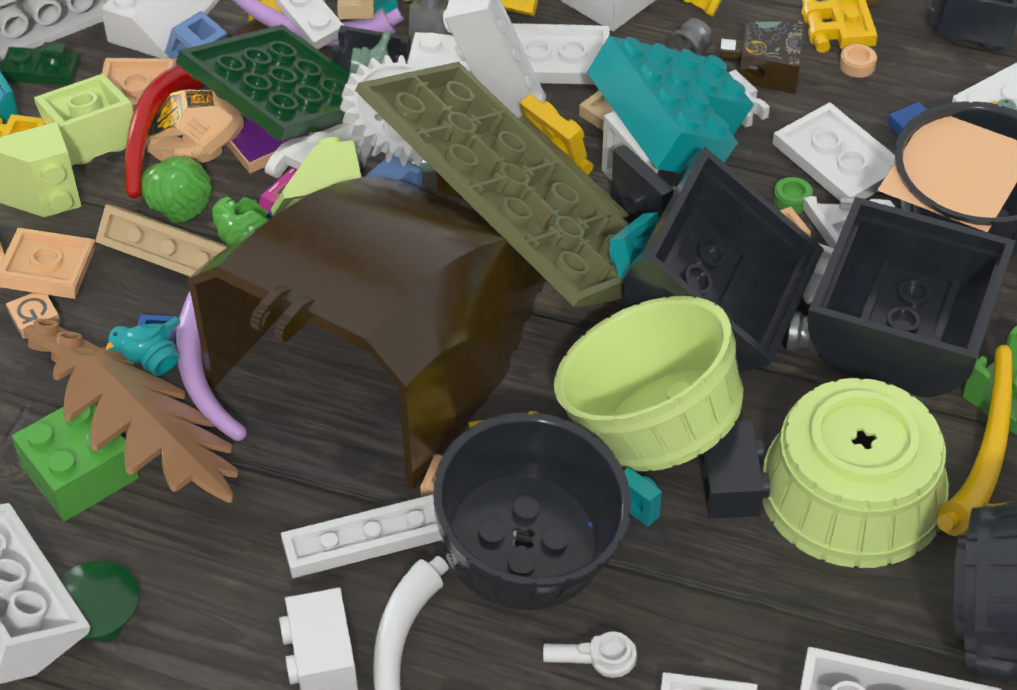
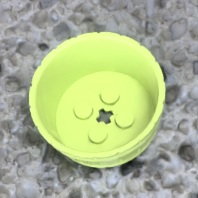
M670 296L669 298L652 299L639 305L636 304L625 308L587 331L584 336L580 337L568 350L567 355L560 362L556 372L557 376L554 380V391L559 404L565 409L568 417L575 424L589 431L591 436H596L614 454V459L618 460L621 467L625 469L629 466L634 471H655L688 462L698 457L697 455L700 453L703 454L711 449L721 438L723 439L734 426V421H737L741 412L743 385L738 372L736 341L731 324L722 308L703 298Z
M859 378L840 379L837 382L831 381L822 384L805 394L790 409L785 417L780 433L774 438L768 448L761 472H768L770 480V497L763 499L764 509L783 537L791 544H796V547L806 554L819 560L824 559L825 562L852 568L854 566L859 568H875L887 566L888 563L892 565L904 561L915 555L916 551L920 552L937 535L936 531L939 532L940 530L937 525L936 515L938 514L939 506L947 502L949 490L945 469L946 448L943 435L937 421L932 414H929V410L914 396L911 397L908 392L891 384L886 385L885 382L877 380H859ZM858 431H863L866 436H875L876 440L871 442L870 449H864L861 444L854 445L851 440L857 438Z

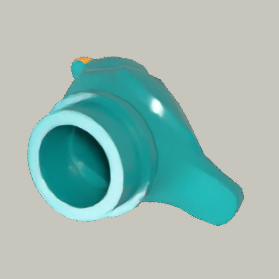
M174 316L164 324H144L133 328L117 326L109 333L106 350L122 353L125 359L131 363H142V367L146 371H150L154 376H161L170 371L180 359L176 345L169 340L170 335L180 325V319Z

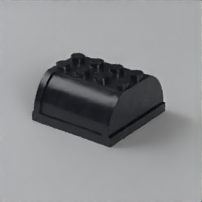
M704 147L685 165L678 178L676 191L648 243L628 270L624 281V296L628 307L636 304L639 305L652 299L669 298L670 296H693V298H703L715 303V306L718 305L724 310L730 321L736 341L738 372L750 371L758 367L763 368L773 361L824 248L709 149Z
M855 197L809 308L807 321L810 339L822 358L842 374L859 378V380L872 379L885 382L886 385L891 384L919 397H934L949 393L963 385L974 370L1016 241Z

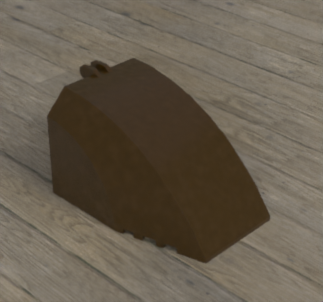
M361 177L342 181L309 194L208 260L188 278L208 384L213 387L218 385L276 321L277 324L274 326L273 336L284 343L288 342L306 322H309L370 352L398 384L406 486L413 490L426 475L434 455H442L505 378L510 367L512 353L514 350L517 351L522 339V330L526 320H530L533 313L534 301L546 282V279L481 215L406 181L382 177Z

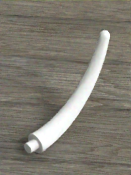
M436 556L429 563L421 559L418 560L401 579L385 607L374 648L373 678L375 690H401V658L408 632L423 606L443 587L441 576L449 569L447 563L440 556Z

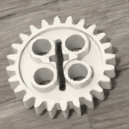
M388 55L384 56L382 64L376 59L371 58L368 67L360 64L356 74H350L341 96L343 101L340 110L345 112L342 121L345 124H352L349 135L362 136L359 143L360 147L372 145L371 155L373 157L381 151L386 153L387 163H390L393 157L396 156L399 157L402 166L406 165L408 158H412L417 166H421L423 158L355 89L360 82L421 70L417 58L413 60L411 65L406 64L403 55L399 56L397 63H393Z

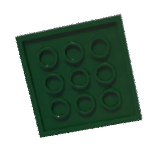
M283 24L182 49L178 52L176 64L186 70L192 78L202 82L214 91L217 97L226 100L238 109L244 117L254 121L266 130L272 138L279 141L343 122L345 112L340 110L343 101L341 96L349 80L350 72Z

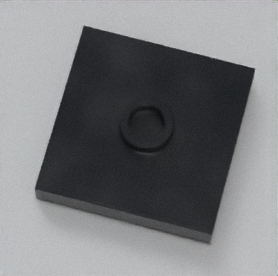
M622 145L614 149L611 198L629 214L627 218L629 223H632L642 214L658 212L660 220L673 196L674 189L627 146Z

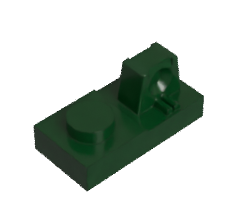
M44 42L42 49L8 47L0 71L7 82L68 86L73 84L81 60L79 53L68 52L64 43Z

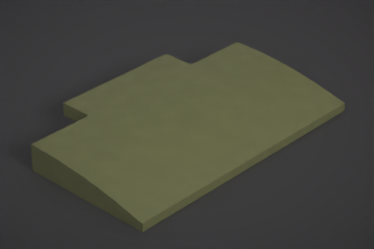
M459 61L358 83L355 91L503 238L507 239V242L573 307L596 305L625 297V278H618L616 265L611 261V244L609 239L629 225L626 222L629 214L526 116L517 118Z

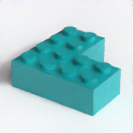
M608 36L587 70V74L658 170L681 173L688 161L704 147L709 149L721 161L725 162L738 144L733 135L754 106L745 94V87L739 81L733 79L726 70L727 65L723 60L714 55H709L708 57L696 55L687 49H682L681 51L669 49L660 43L650 45L641 43L632 37L623 39Z

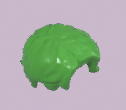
M169 157L160 163L152 165L142 175L141 192L150 209L162 212L173 223H185L196 215H200L209 205L212 197L211 179L204 168L189 157Z
M226 196L217 201L212 208L213 222L218 231V236L228 246H231L269 220L267 216L269 211L261 208L256 200H251L248 197H243L236 204L234 200Z

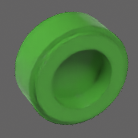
M784 178L775 185L774 204L779 210L791 206L797 214L804 212V198L813 196V189L807 181L801 178Z

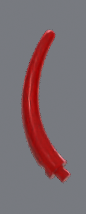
M179 65L165 70L154 78L143 91L134 109L125 150V186L127 196L132 199H136L141 195L142 166L146 141L158 111L171 93L188 89L199 90L203 85L202 82L192 78Z

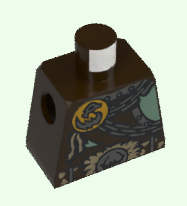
M749 21L745 24L743 41L722 39L720 59L723 61L741 62L740 74L751 85L796 94L804 21Z

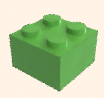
M96 404L91 407L89 406L83 413L71 421L63 419L64 407L11 435L21 467L64 522L139 479L138 472L133 475L126 473L124 462L125 439L121 434L98 451L90 449L91 426L97 407Z

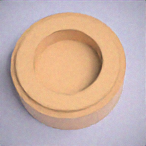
M863 44L849 45L841 52L840 69L852 77H867L875 70L877 54L872 48Z

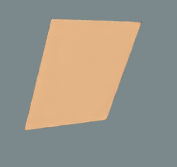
M951 116L944 117L924 125L914 133L904 149L903 163L914 185L936 203L963 214L995 218L1017 183V140ZM894 164L877 191L935 212L933 209L922 204L909 192L900 179L896 164ZM958 221L985 232H988L991 227V225H975L965 223L963 221Z

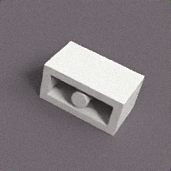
M340 588L286 597L288 616L279 617L283 644L293 643L295 655L285 656L290 684L300 683L301 690H358L355 664Z

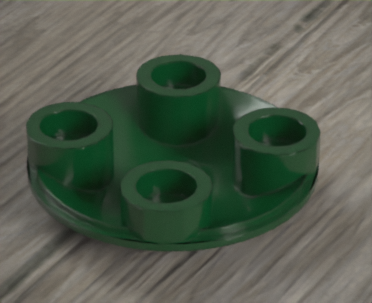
M107 561L87 562L73 567L59 578L90 625L89 633L82 639L98 638L105 642L116 639L121 634L122 627L132 618L139 602L137 582L127 569L118 564Z

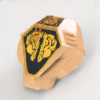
M188 89L171 93L151 125L146 141L147 153H151L160 161L173 156H186L198 163L211 161L222 154V147L241 132L244 125L243 115L226 100L217 97L212 90Z

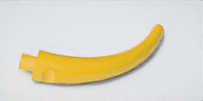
M1000 345L995 349L989 413L976 461L962 487L950 500L939 506L938 514L936 515L939 529L948 535L958 536L960 533L968 530L972 508L988 504L999 478L1007 446L1012 405V351L1007 345Z

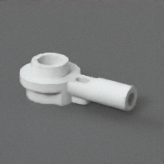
M607 632L601 636H594L591 643L544 644L543 660L544 662L591 663L595 670L603 676L614 678L621 677L632 670L637 660L635 645L627 636L620 632Z

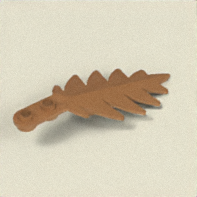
M38 319L33 322V325L25 327L24 337L28 339L29 348L37 351L51 352V359L56 362L53 370V379L61 380L71 374L65 392L63 419L71 421L83 413L89 406L91 407L98 402L91 426V450L98 451L123 433L126 435L124 462L127 474L133 475L161 454L163 472L171 491L176 492L193 481L213 496L228 503L233 501V493L223 476L237 478L238 469L209 451L231 453L232 445L194 425L214 427L199 410L173 399H185L184 390L134 367V363L125 359L122 353L99 348L82 339L81 334L69 332L59 327L57 321Z

